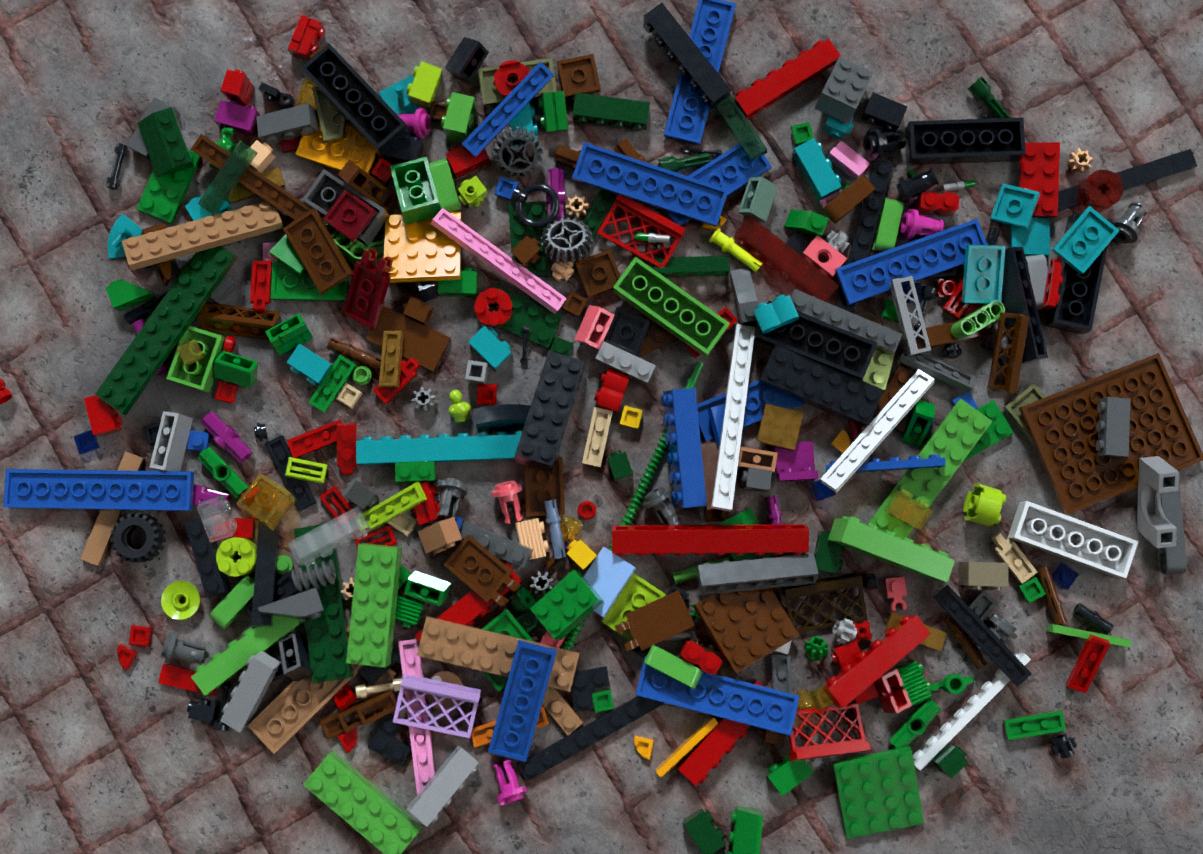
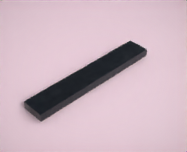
M279 510L259 511L251 626L253 627L273 626V616L260 614L258 608L273 603L275 598L280 524Z
M948 584L933 597L1017 687L1032 674Z

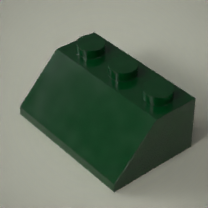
M172 107L154 112L137 123L157 178L194 167Z

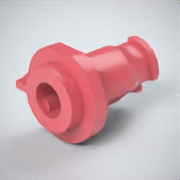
M515 481L499 483L491 491L492 497L499 498L501 511L505 517L504 523L506 524L510 523L506 502H513L517 521L523 519V516L520 514L521 507L517 494L522 491V486Z

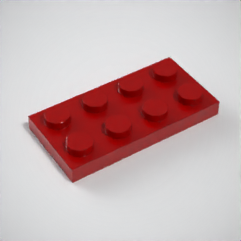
M1060 142L1025 143L1026 155L1020 160L1019 187L1040 192V197L1032 217L1057 218Z

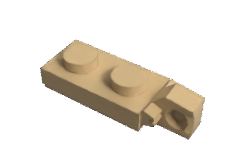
M997 533L991 538L997 546L995 551L1004 563H1008V569L1020 584H1024L1038 573L1014 541H1011L1009 538L1005 540L1001 533Z

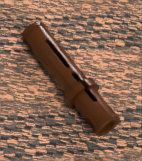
M334 338L329 340L327 349L380 371L381 358L359 350L350 343L346 344Z
M1048 565L1036 568L1042 588L1046 593L1045 596L1048 602L1046 605L1047 608H1050L1054 624L1067 622L1061 606L1063 603L1062 600H1059Z
M950 615L949 617L953 623H951L948 617L944 618L943 621L952 631L953 638L959 641L976 666V669L982 668L978 660L985 666L988 662L984 659L968 634Z

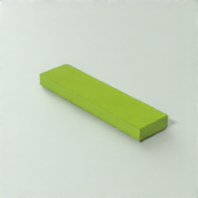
M416 482L354 519L362 535H366L427 500V497L420 483Z

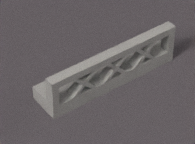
M913 276L889 281L907 356L930 351L931 347ZM909 281L910 290L906 295L903 292L901 283ZM907 299L915 305L912 313L908 312ZM912 318L919 321L920 327L917 332L913 331ZM917 336L924 340L925 348L918 349L915 340Z

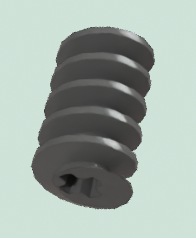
M332 559L329 560V566L322 561L321 568L318 567L317 563H314L313 570L307 565L306 572L299 567L298 574H296L294 569H292V579L300 593L304 592L305 588L310 590L313 586L317 589L320 587V584L325 587L328 582L331 585L335 583L336 571Z

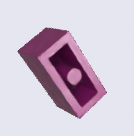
M220 100L214 122L221 128L231 127L236 132L255 137L258 128L257 116L260 114L256 110L257 108L252 105L246 104L242 106L233 100Z

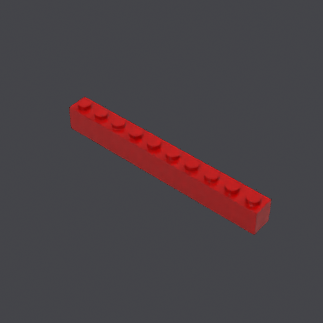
M807 524L612 526V554L617 556H627L628 553H636L637 556H646L647 553H655L657 556H665L667 553H675L678 556H684L686 553H694L698 556L705 555L706 553H714V555H725V553H733L734 555H744L745 553L763 555L764 552H772L774 555H783L784 552L802 555L803 552H809V528Z

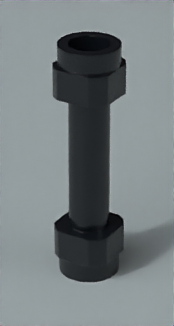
M117 143L114 153L116 157L111 177H107L106 187L113 190H118L121 181L118 178L123 158L128 153L127 145Z

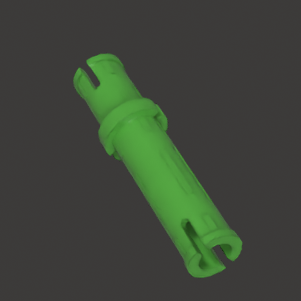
M726 556L714 561L708 560L707 563L714 564L730 560ZM698 565L673 572L675 583L678 584L697 578Z

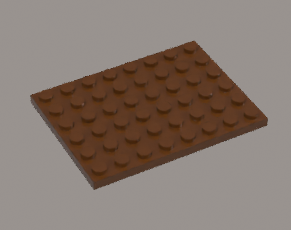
M1159 353L1019 408L1064 515L1071 514L1138 487L1139 458L1159 456L1177 471L1203 460L1202 450ZM1117 397L1131 399L1129 457L1121 459L1097 457L1096 442L1098 440L1096 425L1099 421L1097 405L1102 398Z

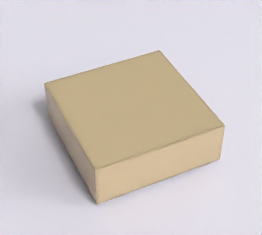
M345 383L335 399L353 409L363 393Z

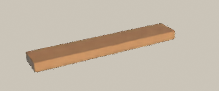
M125 451L118 470L140 471L145 458ZM100 510L80 558L81 560L101 566L110 544V538L114 535L110 534L111 530L116 529L114 524L119 522L124 510Z

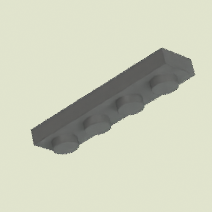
M905 346L903 347L899 361L917 370L920 369L924 373L967 393L973 388L975 376L923 352L907 356Z
M467 521L462 522L459 531L462 539L459 541H463L467 535H471L493 555L527 568L533 552L532 548Z

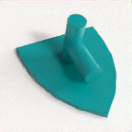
M412 75L379 91L382 99L397 115L415 114L416 110L420 108V105L409 102L408 94H406L409 83L412 84L414 81Z
M123 213L114 223L108 237L107 250L109 259L126 257L122 240L140 236L142 228Z

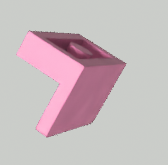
M840 141L827 156L834 165L854 181L860 177L870 164L843 141Z

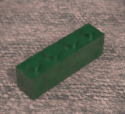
M575 93L573 121L579 124H587L589 122L601 127L612 125L617 129L628 127L634 131L647 130L650 102Z

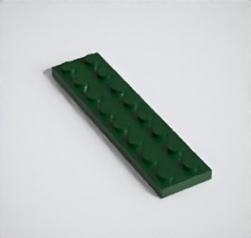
M334 523L294 529L298 567H301L306 572L307 565L313 570L314 563H317L318 567L321 568L322 561L329 566V560L332 559L336 571L334 584L331 585L328 582L327 586L323 587L320 584V587L317 588L324 613L315 620L305 619L310 666L313 671L312 683L317 684L352 678V664L346 663L348 632L343 593H341L342 585Z

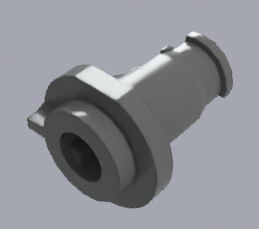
M1132 202L1121 219L1113 220L1112 224L1120 230L1114 237L1117 241L1116 244L1134 243L1140 236L1138 227L1142 222L1143 216L1148 212L1146 210L1139 212L1143 204Z
M438 479L437 490L441 493L437 518L445 516V520L452 517L456 520L455 514L458 510L460 497L467 495L468 488L458 479Z
M658 487L644 497L646 500L643 503L645 509L652 508L664 525H677L682 520L677 516L676 510L668 498L671 494L668 488Z
M995 612L990 618L994 624L989 629L1003 643L1009 636L1015 640L1017 635L1014 632L1017 629ZM977 644L975 645V646L978 647L983 653H985Z
M169 631L161 657L165 658V663L170 664L172 659L186 662H197L201 665L206 646L202 647L195 643L179 640V633Z

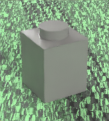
M468 360L465 380L470 383L486 384L489 370L488 363Z

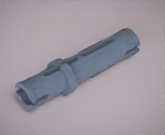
M556 499L544 501L547 514L546 523L549 525L554 559L567 557L560 526L561 516L558 514Z

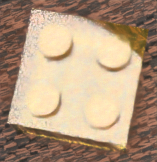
M260 473L236 504L244 513L273 531L296 502V499L288 490Z

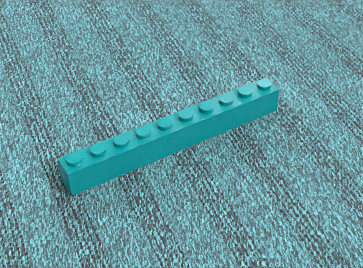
M515 431V435H507V432H496V435L488 436L486 432L477 433V436H469V433H459L457 437H450V434H438V438H431V435H419V438L413 439L410 435L400 436V439H392V436H381V440H373V437H361L362 440L356 441V463L358 465H379L420 461L515 459V452L522 431Z

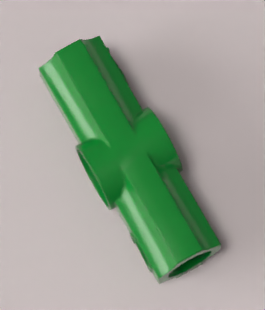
M208 447L199 454L198 459L236 499H239L241 493L250 488L236 474L235 470L211 447ZM226 468L227 475L222 478L220 473Z
M930 698L925 700L912 715L906 717L901 727L888 740L896 748L907 747L918 735L925 731L926 726L942 709ZM914 720H918V728L911 729V723Z

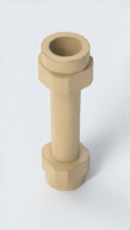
M397 678L393 679V682L367 687L365 684L355 686L357 698H366L367 694L389 690L400 692L402 679Z

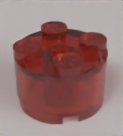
M1097 170L1079 185L1077 190L1078 201L1080 204L1082 203L1085 209L1090 206L1098 213L1103 212L1120 200L1123 194V184L1118 173L1109 170Z

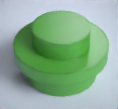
M359 366L353 371V380L359 385H366L372 379L371 370L365 366Z
M281 555L277 557L276 572L278 574L284 575L292 570L293 561L289 556Z

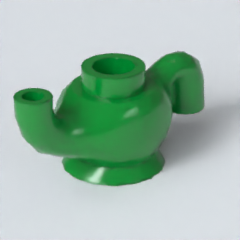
M224 127L221 131V139L215 143L236 156L237 144L232 143L230 140V136L234 135L235 129ZM211 163L209 164V167H210V168H212V169H218V168H217L216 166H214L213 164H211Z
M949 674L941 682L932 683L931 686L933 691L941 688L948 693L959 694L964 691L967 685L974 682V678L972 676L964 677L959 674Z

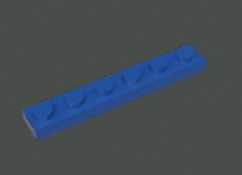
M539 62L462 142V146L476 158L554 77V74Z
M929 455V459H921L920 456H909V460L891 457L889 461L882 462L880 458L869 459V462L863 463L855 473L940 468L946 465L945 458H941V455ZM830 461V465H826V472L836 461Z

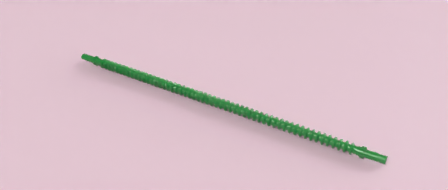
M697 362L691 377L687 379L686 387L683 389L694 388L697 385V379L704 367V363ZM664 428L665 432L661 433L663 437L659 438L660 443H657L658 447L654 448L653 458H650L651 462L647 463L646 473L642 474L644 477L640 478L639 488L635 489L637 492L633 493L632 503L628 504L630 507L629 509L626 508L627 513L623 514L625 518L621 519L622 524H619V526L632 525L633 515L637 514L635 511L636 509L639 510L638 505L642 504L640 500L644 499L643 494H646L645 490L649 489L647 485L651 484L650 479H653L652 475L656 474L654 471L658 469L657 464H660L659 460L663 459L661 456L665 454L664 450L667 449L665 443L667 428ZM609 544L610 549L608 550L612 552V544ZM586 619L569 632L570 635L566 636L567 641H564L565 645L561 646V648L571 650L574 647L573 643L577 642L576 637H579L578 633L582 631L580 628L584 627L583 622H586Z

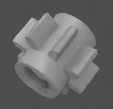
M832 230L825 239L829 245L842 253L849 245L846 242L849 237L841 230L836 232Z
M421 387V391H414L416 398L412 399V402L418 403L416 405L417 409H420L422 406L427 411L428 406L434 407L432 400L436 399V396L430 395L432 393L431 389L425 391ZM423 395L428 397V399L425 400L426 403H423L420 400L423 398Z
M538 571L537 578L531 576L535 581L530 587L535 586L537 588L536 594L539 590H543L545 595V589L553 588L549 584L554 579L547 578L548 572L543 576ZM540 577L543 580H547V583L544 585L545 588L537 586Z
M844 618L843 621L840 620L835 623L833 634L837 638L836 641L845 644L846 641L850 642L855 639L857 628H855L853 621Z

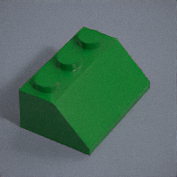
M735 806V811L731 812V823L734 824L733 832H729L728 843L731 844V852L727 851V854H759L763 814L756 808Z

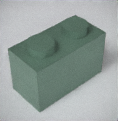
M750 177L738 213L753 222H766L778 186L764 177Z

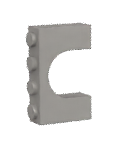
M1159 456L1139 458L1137 531L1156 548L1176 546L1177 528L1167 520L1163 513L1161 493L1179 491V471Z

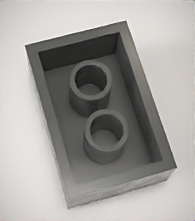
M839 57L816 103L815 109L849 124L874 72Z

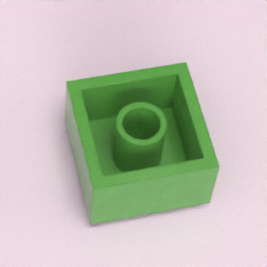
M452 92L451 98H447L446 109L448 110L446 116L442 117L441 127H443V133H445L447 140L462 143L473 131L478 109L474 97Z

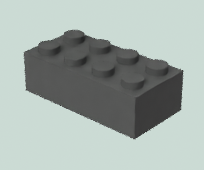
M323 169L303 197V202L325 216L344 190H348L377 211V214L358 237L359 241L369 246L390 215L384 208Z

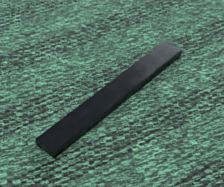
M1191 149L1058 191V212L1197 167Z

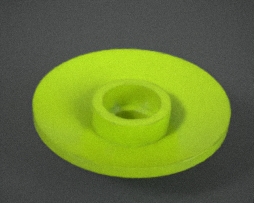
M175 581L169 584L162 593V608L173 619L183 620L190 618L200 606V593L190 582ZM182 596L186 598V602L184 604L180 602V598Z

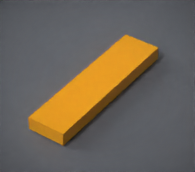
M711 716L655 769L656 773L663 777L718 725V721Z

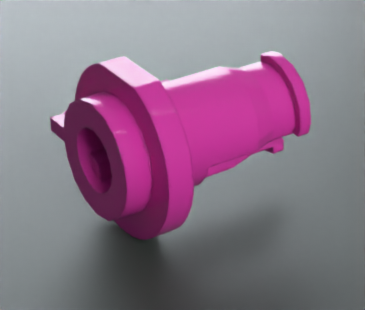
M418 108L415 114L398 115L406 123L409 132L415 133L418 139H425L426 135L432 133L431 117L424 108Z
M909 209L905 212L900 221V231L906 239H912L915 234L923 236L935 234L937 230L943 231L944 226L942 219L936 220L931 217L920 216L918 210Z
M511 760L503 761L509 784L506 782L501 764L492 766L496 771V779L501 792L500 795L496 796L500 806L523 799V794L527 792L526 786H519L516 773L511 766Z

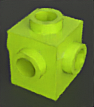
M477 176L463 181L458 188L459 200L464 206L468 204L470 208L478 207L484 202V198L489 196L487 189Z

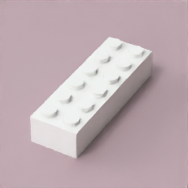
M1029 501L1019 502L1008 538L1115 578H1127L1138 544L1136 540Z

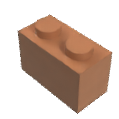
M740 447L737 468L747 469L751 467L772 470V473H774L778 453Z
M454 517L439 521L418 532L426 554L434 552V555L441 553L446 549L456 546L455 542L462 539Z

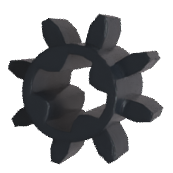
M1062 734L1052 739L1054 744L1050 748L1054 755H1060L1061 759L1075 754L1074 748L1077 747L1074 738Z

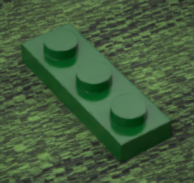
M339 355L308 403L326 413L357 365Z
M1061 710L1003 719L1007 740L1066 731L1063 711Z

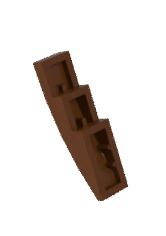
M956 322L926 328L930 347L947 345L992 334L990 324L962 339H956L951 333V327ZM917 336L915 340L918 349L925 348L924 340Z
M392 690L349 706L344 711L340 710L319 720V723L327 739H330L344 731L347 733L361 725L365 726L395 711L397 700Z

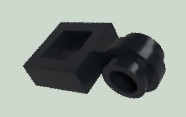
M261 82L259 90L263 94V98L270 102H273V100L279 102L284 109L294 106L295 100L292 95L281 93L279 89Z

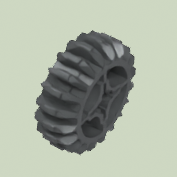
M518 125L515 131L509 127L508 133L503 130L502 136L497 135L496 137L498 142H493V147H495L492 149V154L495 155L493 160L497 162V168L502 167L503 173L509 171L510 177L513 173H516V177L520 176L519 173H523L526 177V171L533 173V167L538 168V162L542 161L540 156L543 154V149H541L542 142H538V135L533 136L534 131L531 130L527 133L526 127L522 131H520ZM520 139L518 142H512V140ZM528 143L533 148L531 157L525 151ZM504 147H506L507 151L510 153L508 160H506L502 154V150ZM518 161L524 162V163H520V164H515V163L518 162Z
M560 217L558 222L553 220L552 224H547V229L543 230L541 237L542 249L545 251L546 256H550L551 261L556 259L558 264L561 261H564L565 265L570 261L574 264L575 260L581 262L582 257H587L588 252L591 251L593 244L592 232L589 230L588 225H584L583 220L578 222L576 218L570 220L567 217L566 220H563Z

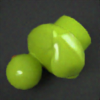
M452 390L449 394V399L453 404L448 408V413L454 417L455 422L466 421L470 418L471 405L461 401L462 393L459 390Z

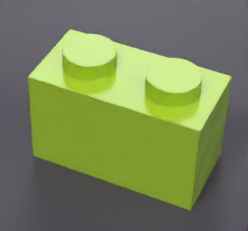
M423 61L420 62L419 67H415L413 72L414 81L412 84L409 83L406 91L409 102L431 108L432 101L443 76L442 68Z

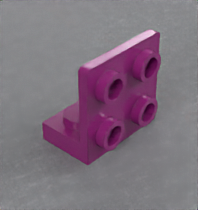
M796 442L795 450L774 446L775 452L778 453L776 461L777 482L819 479L818 471H815L813 442Z

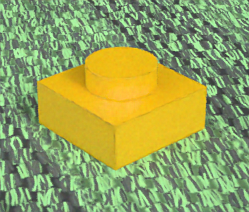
M624 405L620 425L638 429L643 410Z

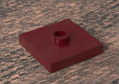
M345 189L322 220L355 243L377 214V211Z

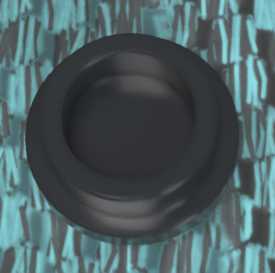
M955 343L945 345L942 351V355L948 359H956L962 354L959 344Z
M257 423V427H253L255 439L259 438L261 442L263 439H267L265 423Z

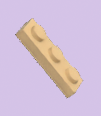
M594 407L582 464L601 468L613 411Z

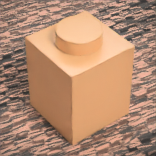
M256 140L242 158L255 170L262 173L275 159V156L272 153L273 149L267 143L261 144Z

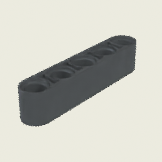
M1179 484V491L1161 493L1163 513L1167 520L1177 528L1176 546L1159 548L1160 567L1163 574L1185 573L1187 569Z

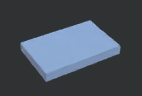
M605 547L601 549L584 576L604 600L594 610L604 618L636 569V567L616 554H612Z

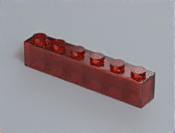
M749 215L735 232V241L740 246H746L751 250L750 253L755 258L759 259L760 257L765 261V265L770 270L775 269L780 273L779 276L784 281H790L794 284L796 290L826 302L839 287L838 284Z

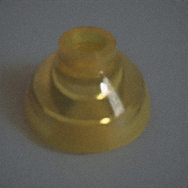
M569 515L561 516L560 526L563 540L566 542L572 541L577 537L579 531H582V522Z
M807 689L797 692V695L800 696L797 710L820 707L818 699L813 694H810Z

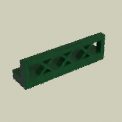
M728 256L670 257L665 267L652 265V269L665 278L728 276L730 265H728ZM665 257L654 258V260L659 262L660 264H662V262L665 259Z

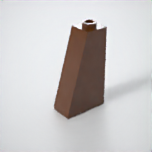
M706 441L701 444L707 505L704 506L705 522L725 521V510L711 508L719 446L713 441Z

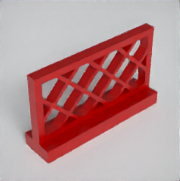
M617 195L616 201L599 228L597 235L656 267H665L679 241L684 236L685 228L630 198ZM618 207L624 211L626 217L615 220L613 213ZM638 218L642 226L631 229L629 220ZM627 220L629 230L618 232L616 223ZM614 224L616 234L608 235L603 232L606 226ZM654 227L657 229L658 235H667L676 240L673 245L664 247V243H661L662 248L652 251L648 241L635 242L633 232L643 230L644 234H647L646 229ZM630 233L633 242L629 244L622 243L620 236ZM647 242L649 252L640 253L636 245ZM663 251L665 259L660 264L654 260L653 254Z
M848 704L844 708L831 706L796 711V716L802 722L798 728L793 725L791 736L788 735L791 753H789L790 762L861 753L871 750L869 742L865 740L859 705ZM847 709H853L855 717L852 721L844 716ZM829 711H833L838 715L834 724L826 718ZM811 713H815L821 718L816 726L808 720ZM841 719L849 724L845 732L837 727ZM823 721L831 726L827 735L819 729ZM805 723L813 729L809 737L800 731ZM852 727L858 731L859 740H853L848 736ZM834 730L842 735L839 742H835L830 738ZM816 732L824 738L820 745L811 740ZM798 734L806 740L802 747H796L795 738Z

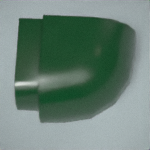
M524 586L508 597L510 606L520 613L531 611L530 608L536 604L533 596Z

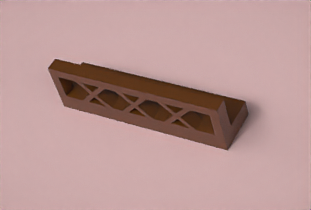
M206 302L198 315L199 326L202 330L269 340L265 331L276 326L280 318V312L266 310V312L254 311L253 308ZM208 309L216 310V312L209 313L207 311ZM230 312L236 313V314H233V315H226L227 313H230ZM254 315V317H251V318H247V317H244V316ZM270 317L273 318V320H264V318Z
M1000 312L988 388L1004 389L1009 393H1017L1030 317L1023 314ZM1005 317L1014 318L1013 326L1007 330L1004 326ZM1008 335L1011 339L1010 344L1003 348L1001 340ZM1005 354L1007 363L1000 367L998 358ZM1002 373L1004 376L1003 384H994L995 377Z

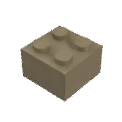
M959 562L958 585H965V589L982 590V586H984V590L1002 591V587H1008V563Z

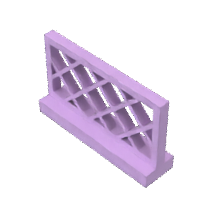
M404 674L393 723L470 738L481 690ZM404 689L412 690L416 697L407 702L403 696ZM425 694H432L436 701L426 706L421 697ZM445 698H451L455 705L445 710L440 701ZM419 700L424 708L414 713L409 705ZM464 702L474 703L473 709L467 714L460 707ZM438 703L443 713L434 718L429 708ZM407 707L412 715L407 719L398 718L399 711ZM457 707L462 717L453 722L448 713ZM424 711L431 718L427 723H421L417 718ZM446 715L451 724L446 727H440L436 720ZM465 719L469 725L468 731H459L455 724Z

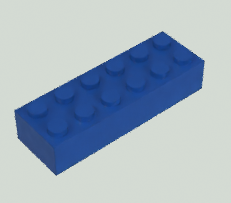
M695 388L663 391L661 396L662 407H665L663 423L664 426H667L665 443L669 446L667 462L671 465L669 481L673 485L671 501L676 507L682 508L707 505Z

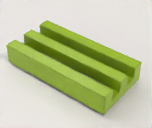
M289 457L285 477L324 484L327 465ZM292 463L320 468L323 470L322 472L295 467L291 465ZM290 470L321 476V478L291 473Z

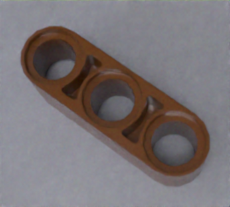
M862 175L822 210L836 224L870 196L876 188L865 175Z

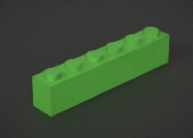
M273 616V626L249 628L242 634L244 637L239 641L235 639L226 646L228 648L226 651L216 653L210 658L212 660L207 665L202 664L194 670L196 673L191 678L204 696L209 695L216 687L218 689L247 667L246 663L252 655H256L260 651H268L279 642V639L289 635L302 625L304 621L298 618Z

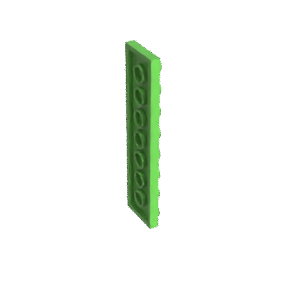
M960 398L917 455L921 459H929V455H941V458H945L946 466L940 468L907 469L868 523L878 526V530L894 532L897 534L896 537L907 538L992 423V420Z

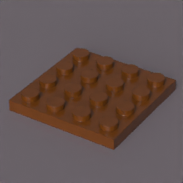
M771 588L712 594L693 605L733 674L800 636Z

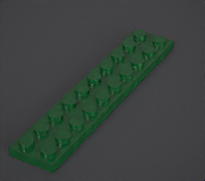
M222 246L196 252L95 395L126 416L238 257Z

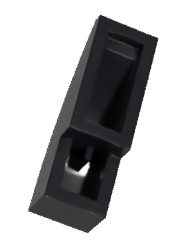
M501 404L473 409L478 432L498 428L499 432L524 426L531 405Z

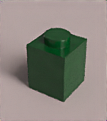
M621 450L610 453L611 457L607 458L615 481L633 475L626 452L621 453Z

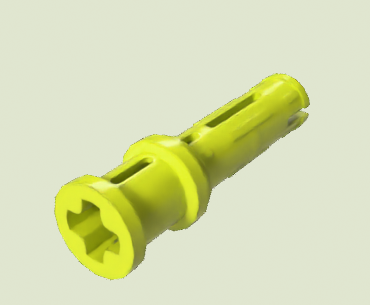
M718 228L709 242H714L722 248L723 252H729L756 273L762 262L734 243V238H729Z

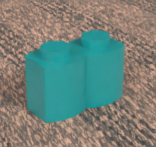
M783 294L774 298V302L769 304L766 302L761 303L753 311L762 334L771 332L799 319L790 295L785 296Z

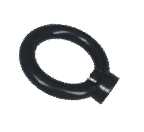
M536 183L524 189L517 187L511 196V201L516 203L515 209L519 220L528 227H546L547 224H551L556 219L559 213L560 202L558 195L548 185ZM535 191L545 192L552 200L550 214L540 221L529 219L523 211V204L526 202L528 195Z

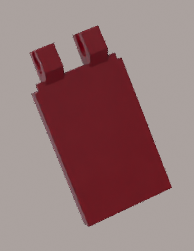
M372 248L369 251L364 250L361 261H357L355 264L354 275L351 278L342 313L370 329H375L391 279L389 270L392 267L393 259L389 257L379 258L378 264L375 266L373 263L376 261L378 251Z

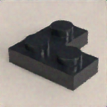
M607 666L575 671L571 686L575 712L594 709L591 689L610 686Z
M389 713L383 717L368 748L403 766L412 748L396 739L402 724L393 723L394 715Z

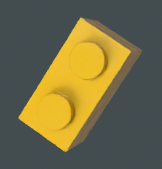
M574 539L567 547L569 550L567 554L583 570L597 557L581 539L578 542Z

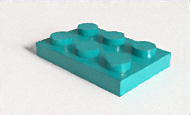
M1089 206L1051 251L1082 275L1120 230Z
M966 245L962 290L963 303L1001 302L1006 246Z

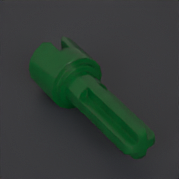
M980 77L968 88V91L974 98L982 100L997 118H1011L1008 112L990 92L992 87L983 77Z
M708 153L679 159L670 156L658 159V167L677 173L678 170L708 164L711 162V157Z

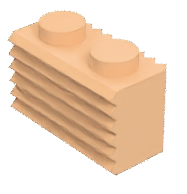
M539 518L515 523L519 543L533 549L530 560L546 557V552L550 551L547 540H543L542 533H546L543 521L540 522Z

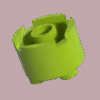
M979 483L973 484L974 490L968 491L964 501L963 512L967 513V517L964 516V519L988 527L993 524H999L1001 520L1000 511L1005 504L1006 495L1002 494L999 489Z
M233 537L223 541L216 553V562L219 570L226 575L235 577L251 574L256 566L257 546L252 540L247 538ZM236 555H241V559H236Z

